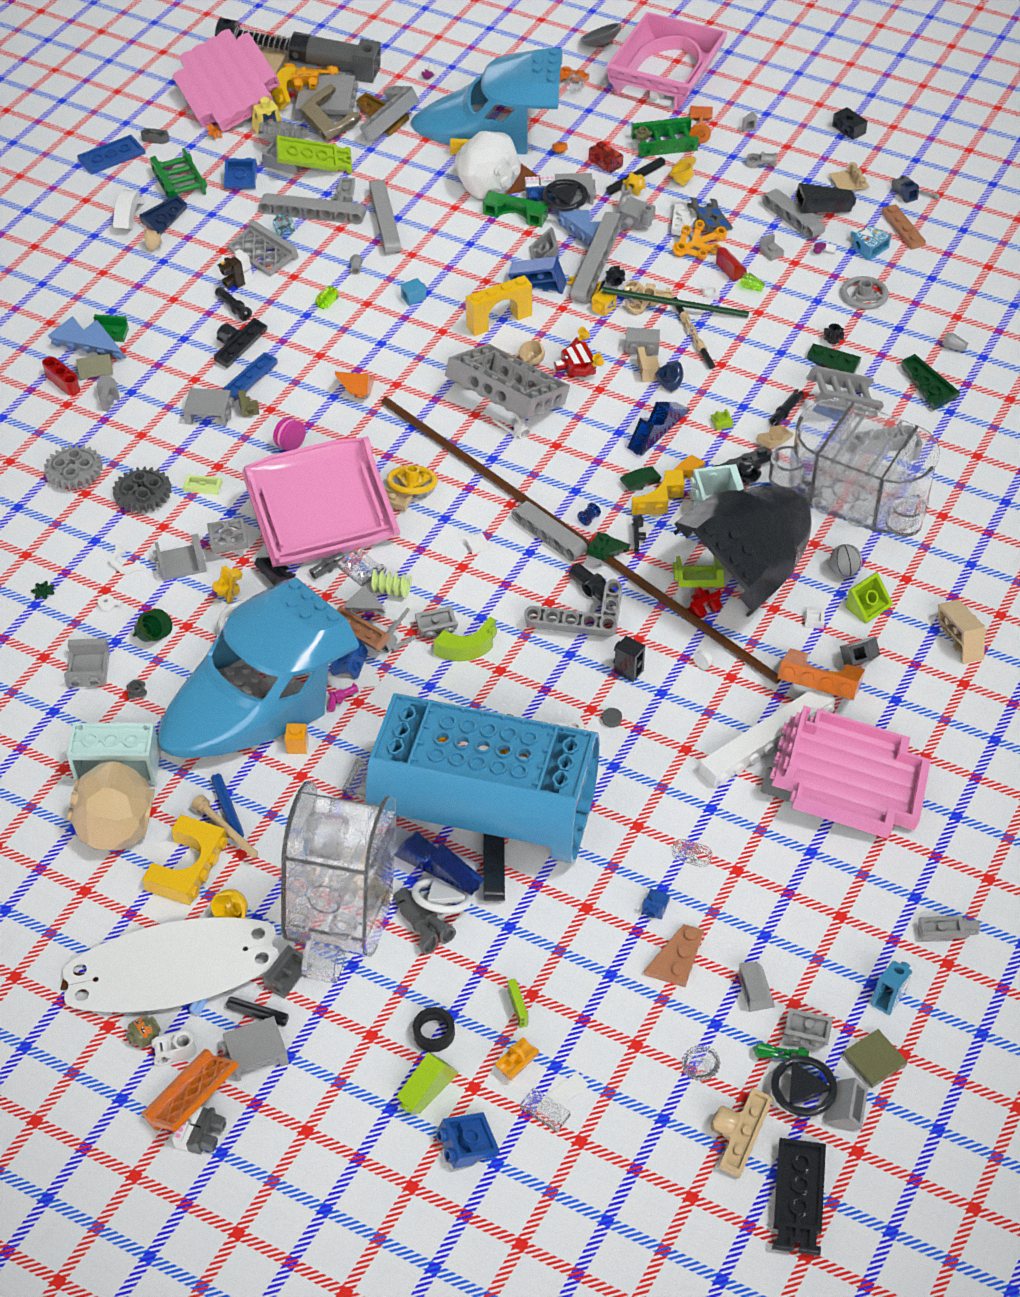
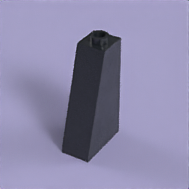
M799 183L795 194V199L801 213L851 212L852 207L856 204V197L853 191L848 189Z

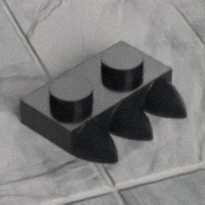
M269 557L256 558L254 565L273 585L296 576L292 572H286L289 568L288 566L272 567Z

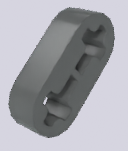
M146 128L141 131L142 141L147 143L166 144L170 140L169 133L166 130Z

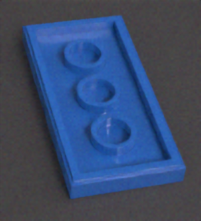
M128 135L77 155V158L86 170L93 175L142 156L146 152L132 135Z

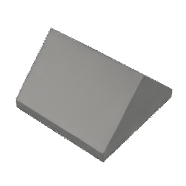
M552 227L529 247L532 259L557 256L559 260V247Z
M365 586L358 590L344 604V608L350 612L386 613V608Z

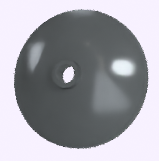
M613 23L602 26L585 34L580 40L585 45H601V47H605L618 35L622 25L621 23Z

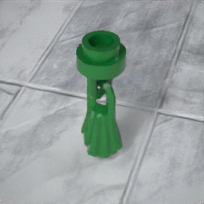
M763 1042L757 1043L754 1046L757 1058L776 1057L788 1059L791 1057V1053H797V1056H809V1050H805L804 1047H799L798 1050L785 1049ZM778 1051L784 1052V1054L780 1055Z

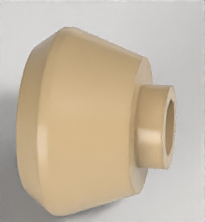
M146 230L144 232L147 250L154 251L160 247L159 244L162 243L160 234L153 230Z

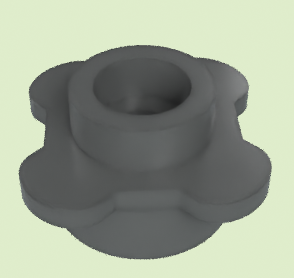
M141 680L129 682L126 686V689L129 690L128 697L134 699L135 697L146 696L145 682Z

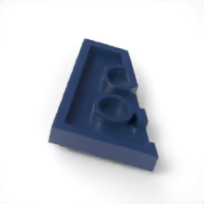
M175 195L140 214V220L149 229L162 235L187 209V203L181 197Z

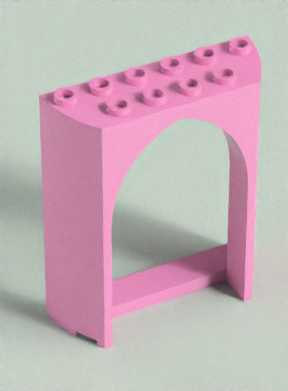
M646 12L606 66L609 82L612 83L616 95H620L625 86L630 85L673 96L674 110H678L723 46L728 31ZM667 50H685L697 61V65L685 82L637 71L647 58Z

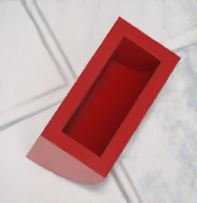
M717 248L716 264L732 281L747 277V269L727 248Z

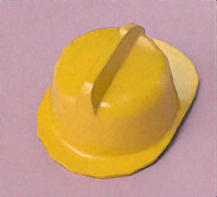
M692 156L680 160L669 172V176H672L675 182L680 183L681 186L687 184L694 176L693 165L697 160L696 157Z

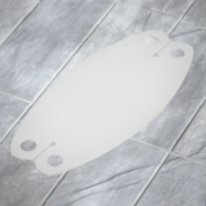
M215 917L167 922L122 935L82 953L64 966L62 974L64 980L68 982V989L64 995L65 1004L87 1011L142 1012L182 1006L221 994L269 970L279 957L278 949L273 947L272 943L276 936L275 927L266 921L256 919ZM256 928H262L265 931V935L261 939H254L251 935L252 931ZM248 947V950L243 951V948ZM267 953L269 959L266 963L258 964L255 961L257 954ZM79 964L87 967V971L81 976L73 973L74 967ZM95 977H98L97 982L93 981ZM81 989L89 992L88 998L84 1001H78L75 998L76 992Z

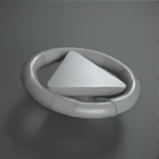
M858 276L847 280L842 285L841 295L849 305L855 308L874 309L887 301L889 291L887 286L876 278ZM858 283L852 298H850L847 292L848 287ZM873 284L881 289L883 296L872 288ZM866 301H875L873 303H863Z

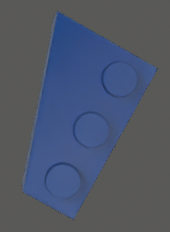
M557 256L514 261L511 263L508 272L510 280L525 275L532 284V290L533 288H539L545 292L553 290L563 294L567 283Z

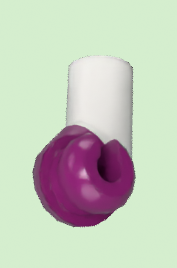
M429 64L428 70L424 69L425 72H421L423 78L428 80L436 75L435 65Z
M816 243L813 246V252L821 254L823 250L835 253L837 245Z

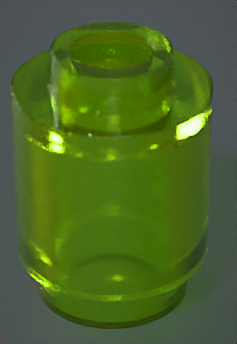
M333 286L325 287L315 299L317 306L321 309L330 307L339 298L338 290Z

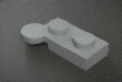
M340 178L338 195L331 197V200L352 202L356 184L355 178Z

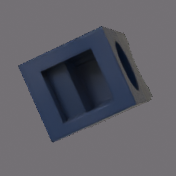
M905 175L892 180V189L903 196L905 203L918 199L919 185Z

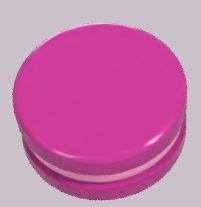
M292 417L283 418L278 422L273 432L275 445L286 451L298 449L305 439L306 428L302 422Z

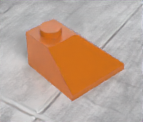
M335 371V376L350 394H355L354 398L365 399V395L370 396L375 376Z

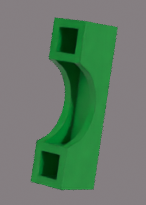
M489 191L483 200V214L498 218L503 214L516 213L526 219L527 225L542 228L548 218V205L542 202Z

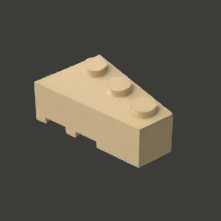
M959 599L938 604V622L947 638L951 637L955 643L953 645L954 650L960 651L962 664L983 660L985 635L987 633L985 625Z

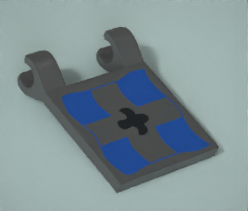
M690 197L692 203H687V207L695 211L700 220L705 223L707 229H716L718 227H724L726 230L733 229L730 222L718 208L716 199H710L711 204H707V207H701L698 204L697 198Z

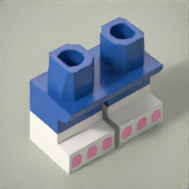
M540 176V186L539 177H525L526 198L537 202L543 201V191L548 184L554 181V176ZM549 193V198L553 202L555 197Z

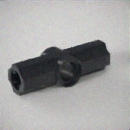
M574 564L569 571V577L581 585L583 592L587 596H595L603 602L606 584L603 576L599 573H591L581 564ZM612 588L609 589V592L616 593Z

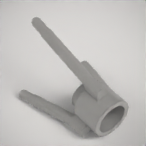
M406 608L398 620H395L386 633L391 638L381 649L384 652L388 653L391 650L396 652L398 648L416 638L413 635L396 644L397 638L392 634L409 612V608Z

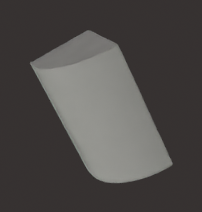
M756 962L739 963L738 977L749 1012L775 1008L762 965Z
M857 1078L836 1081L837 1096L834 1103L828 1109L826 1122L844 1130H861L868 1088Z

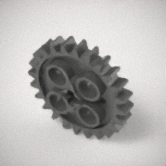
M146 466L142 470L138 467L136 471L129 469V474L124 472V477L119 476V481L114 482L113 496L116 504H119L120 508L124 507L125 511L131 509V513H134L135 510H138L139 514L142 510L148 513L150 508L155 511V506L161 508V503H167L166 499H169L170 493H172L169 477L165 476V472L160 473L159 469L153 471V467L149 470H146Z

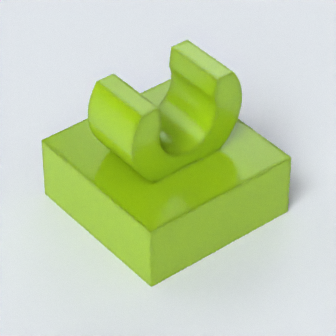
M727 409L720 413L716 411L715 414L711 415L710 420L717 431L733 427L734 422Z

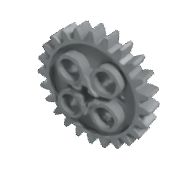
M283 121L260 122L259 126L260 132L275 135L276 137L280 135L298 139L306 138L309 129L300 125Z
M78 444L74 448L68 445V449L61 447L62 451L55 450L56 455L50 454L51 459H46L47 463L44 464L47 481H50L51 485L55 484L56 488L61 486L62 490L68 487L69 491L73 487L79 490V486L86 488L85 484L92 485L91 480L97 481V476H101L100 471H103L100 454H97L96 450L92 451L91 447L85 449V445L78 448Z

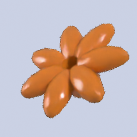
M209 123V126H205L209 130V135L215 139L217 136L222 138L221 133L223 132L218 129V125L213 126V124Z

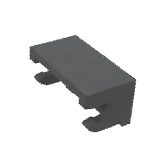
M287 945L263 976L265 988L285 999L310 967L309 963L305 961L306 956L293 949L292 946Z

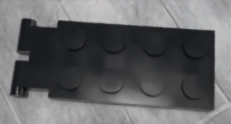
M779 1138L773 1229H778L777 1240L772 1242V1250L793 1252L794 1245H797L801 1254L821 1255V1246H816L817 1235L822 1233L826 1143Z

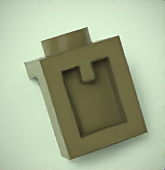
M245 390L238 391L242 417L259 415L258 400L250 401V397H246Z

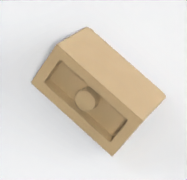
M637 347V363L642 383L658 381L655 373L660 368L657 356L647 357L645 348Z

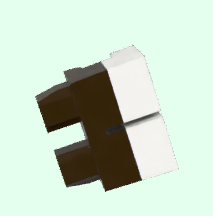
M240 249L234 252V257L224 258L225 264L219 267L221 274L226 276L222 279V284L226 288H230L233 285L236 288H240L253 281L249 256Z

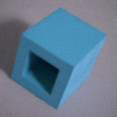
M418 278L400 284L401 297L409 306L426 300L427 287Z

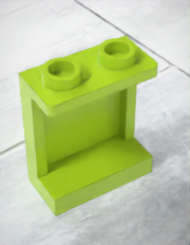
M714 555L713 565L682 566L680 556H676V562H673L674 581H678L679 587H724V566Z

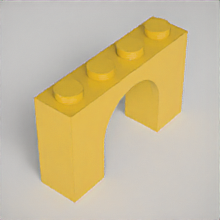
M525 275L466 296V325L473 336L489 331V313L500 301L510 299V312L517 320L532 316V284Z
M180 814L171 829L173 840L176 843L199 851L201 853L199 859L192 866L181 870L170 869L151 863L142 881L145 891L191 905L194 898L196 899L199 896L200 887L203 882L208 880L212 866L217 864L220 852L226 848L228 838L225 828Z

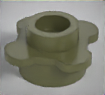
M640 127L634 130V134H637V139L641 141L647 140L652 135V132L647 127Z

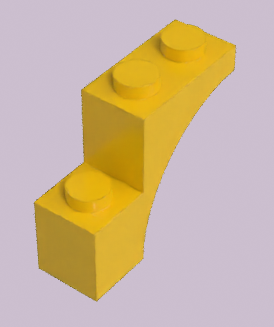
M665 470L664 480L657 489L643 496L632 497V515L668 514V498H684L683 470Z

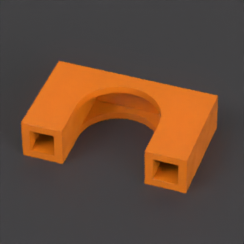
M792 648L789 649L782 659L777 679L851 700L855 699L861 688L865 669L846 664L841 671H828L814 667L807 663L809 653Z

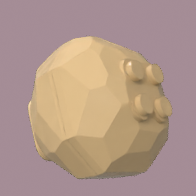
M110 761L97 765L85 773L80 780H75L73 791L76 793L72 792L70 805L73 808H69L67 820H70L81 842L95 850L118 851L136 844L140 838L145 839L155 789H150L147 780L136 770L125 764Z

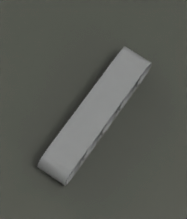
M774 189L762 196V202L765 207L808 239H813L825 232V226L821 220L811 213H801L798 204L779 189Z
M525 501L511 511L513 519L519 525L568 560L575 561L587 551L588 547L580 537L532 503Z

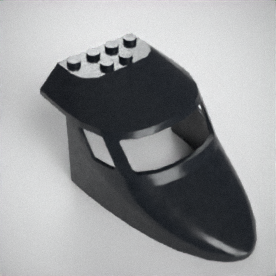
M758 486L742 490H728L710 496L676 521L674 525L677 529L674 531V534L676 536L681 532L688 538L694 533L745 590L739 598L750 609L746 614L749 617L786 582L799 563L810 538L812 526L811 509L808 501L802 494L785 487Z

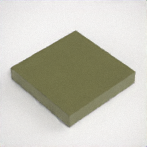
M879 1029L843 1052L844 1057L871 1088L907 1066L906 1059Z

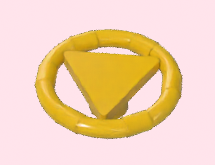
M405 465L390 471L387 474L386 482L392 490L401 494L419 495L433 490L437 486L438 477L432 470L426 467ZM394 476H396V478L398 479V481H399L403 486H400V485L395 484V483L393 482ZM430 478H431L430 484H428V485H426V486H422L423 484H425L426 482H428V481L430 480Z

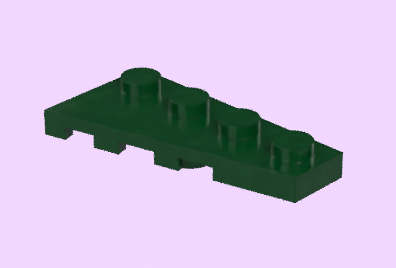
M916 354L902 360L901 366L933 410L960 396L959 390Z

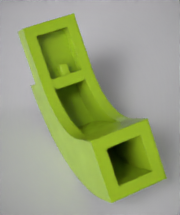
M489 617L476 633L468 636H458L443 630L433 642L434 655L458 662L474 660L485 655L493 648V638L497 634L496 619Z

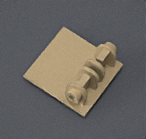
M855 162L849 163L848 170L829 173L837 188L854 191L870 187L866 177L863 176L860 168H857V163Z

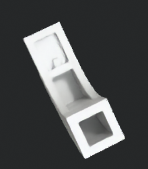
M122 190L115 205L113 227L133 229L135 208L138 204H144V198L140 197V191Z

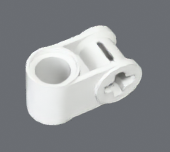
M188 1031L158 1036L151 1041V1045L155 1049L154 1063L161 1066L192 1058L197 1050L192 1034Z

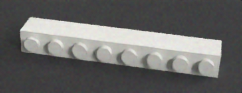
M816 689L809 690L700 761L699 774L714 788L727 783L731 777L741 774L745 768L751 764H756L760 758L770 755L778 747L780 737L784 738V734H781L784 722L788 723L791 716L795 717L797 712L801 713L803 706L811 707V712L807 719L809 721L811 715L815 716L817 709L833 713L835 698L830 693Z

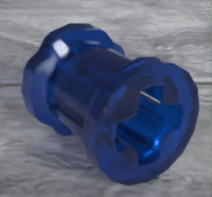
M591 502L584 511H580L577 514V517L583 525L589 526L595 517L601 515V509L598 505Z

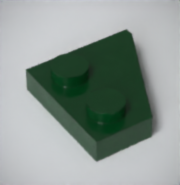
M598 532L587 548L586 555L604 561L609 559V557L618 556L622 550L628 552L631 544L610 537L606 533Z

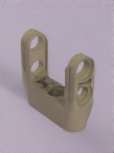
M332 84L327 85L314 94L299 108L301 116L326 142L339 137L361 120L358 112H351L334 124L319 106L331 99L336 92V88Z

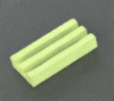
M187 475L183 489L184 492L219 495L223 481L222 478Z

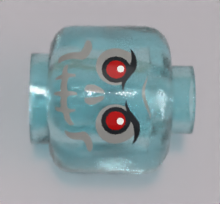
M280 213L274 218L273 226L277 235L286 238L293 234L295 224L291 215Z

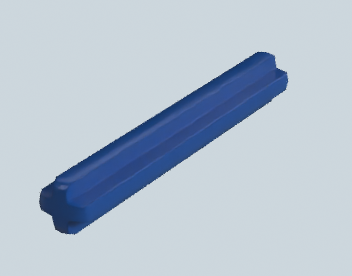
M219 773L212 775V784L228 824L239 835L244 837V831L222 775Z

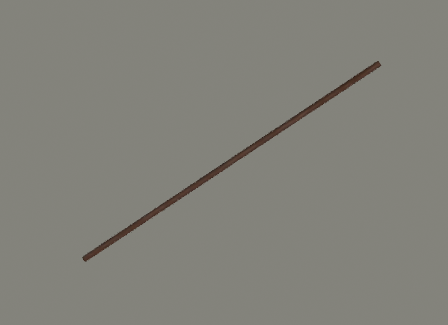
M388 397L382 399L381 403L519 502L528 501L580 537L589 547L591 541L391 399ZM614 557L604 560L606 564L775 684L781 681V679H777L778 673Z

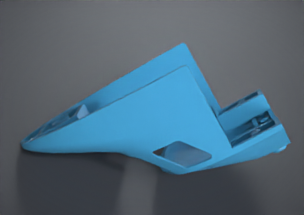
M546 48L503 55L494 59L471 84L436 100L419 111L411 120L412 128L423 137L450 145V139H471L480 131L502 132L511 137L517 154L526 155L528 153L527 108L558 109L560 73L563 59L562 49ZM485 104L477 113L471 107V105ZM496 104L514 108L503 121L485 117Z
M297 577L284 580L240 604L228 617L206 656L169 704L160 722L158 731V744L161 750L169 755L184 758L219 756L259 745L282 736L286 733L287 723L308 724L322 717L325 714L329 664L359 648V643L348 620ZM243 659L258 671L276 676L277 680L266 697L259 699L246 695L234 687L217 669L229 667ZM312 672L299 693L279 698L293 676Z

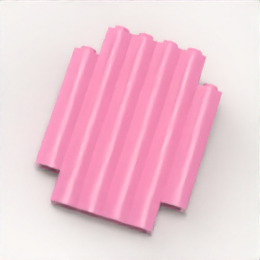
M230 29L224 30L217 36L206 40L205 43L196 45L192 50L182 53L178 58L184 69L177 70L172 75L202 128L216 121L222 132L250 118L253 106L261 104L260 99L262 97H268L269 100L273 101L269 91L281 85L250 33L242 34L236 39Z
M803 706L801 713L797 712L795 717L791 716L788 723L784 722L781 734H784V738L780 737L777 748L781 750L775 755L773 763L777 764V766L772 768L770 778L773 779L772 786L792 792L790 796V801L793 802L792 809L887 839L893 829V824L915 831L920 821L931 759L908 752L910 737L821 709H817L815 716L811 715L809 721H807L811 712V707Z

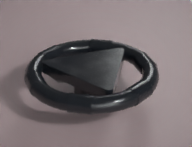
M560 179L548 184L542 196L544 202L549 207L560 211H571L580 208L586 203L588 191L582 183L576 180ZM579 188L582 193L581 200L572 204V201ZM550 193L557 198L559 204L552 202L548 194Z
M794 1056L782 1061L773 1071L771 1090L776 1102L783 1109L796 1116L811 1117L825 1112L834 1103L837 1096V1082L831 1069L820 1060L809 1056ZM798 1064L817 1068L823 1073L828 1084ZM791 1067L788 1102L779 1088V1080L787 1068ZM829 1091L823 1102L816 1107L806 1108L793 1105L798 1102L808 1101L814 1096Z

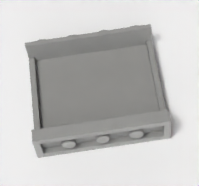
M319 74L317 89L311 90L309 85H303V90L298 92L295 106L296 121H302L303 119L299 108L310 97L329 84L336 88V92L331 99L319 107L325 114L347 116L355 108L358 82L355 80V75Z

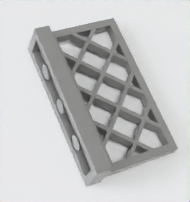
M253 219L248 222L249 227L227 245V249L233 253L238 249L244 253L246 251H253V254L248 255L250 264L270 277L291 259L295 261L299 258L296 246ZM249 234L253 235V238L245 239ZM256 242H264V245H256ZM245 243H253V246L245 247ZM237 244H242V247L234 248ZM274 248L275 251L267 252V249ZM264 249V253L256 254V250ZM285 255L283 259H277V256ZM275 256V260L266 261V257ZM256 258H264L263 261H255ZM266 265H274V267L269 270L266 268Z

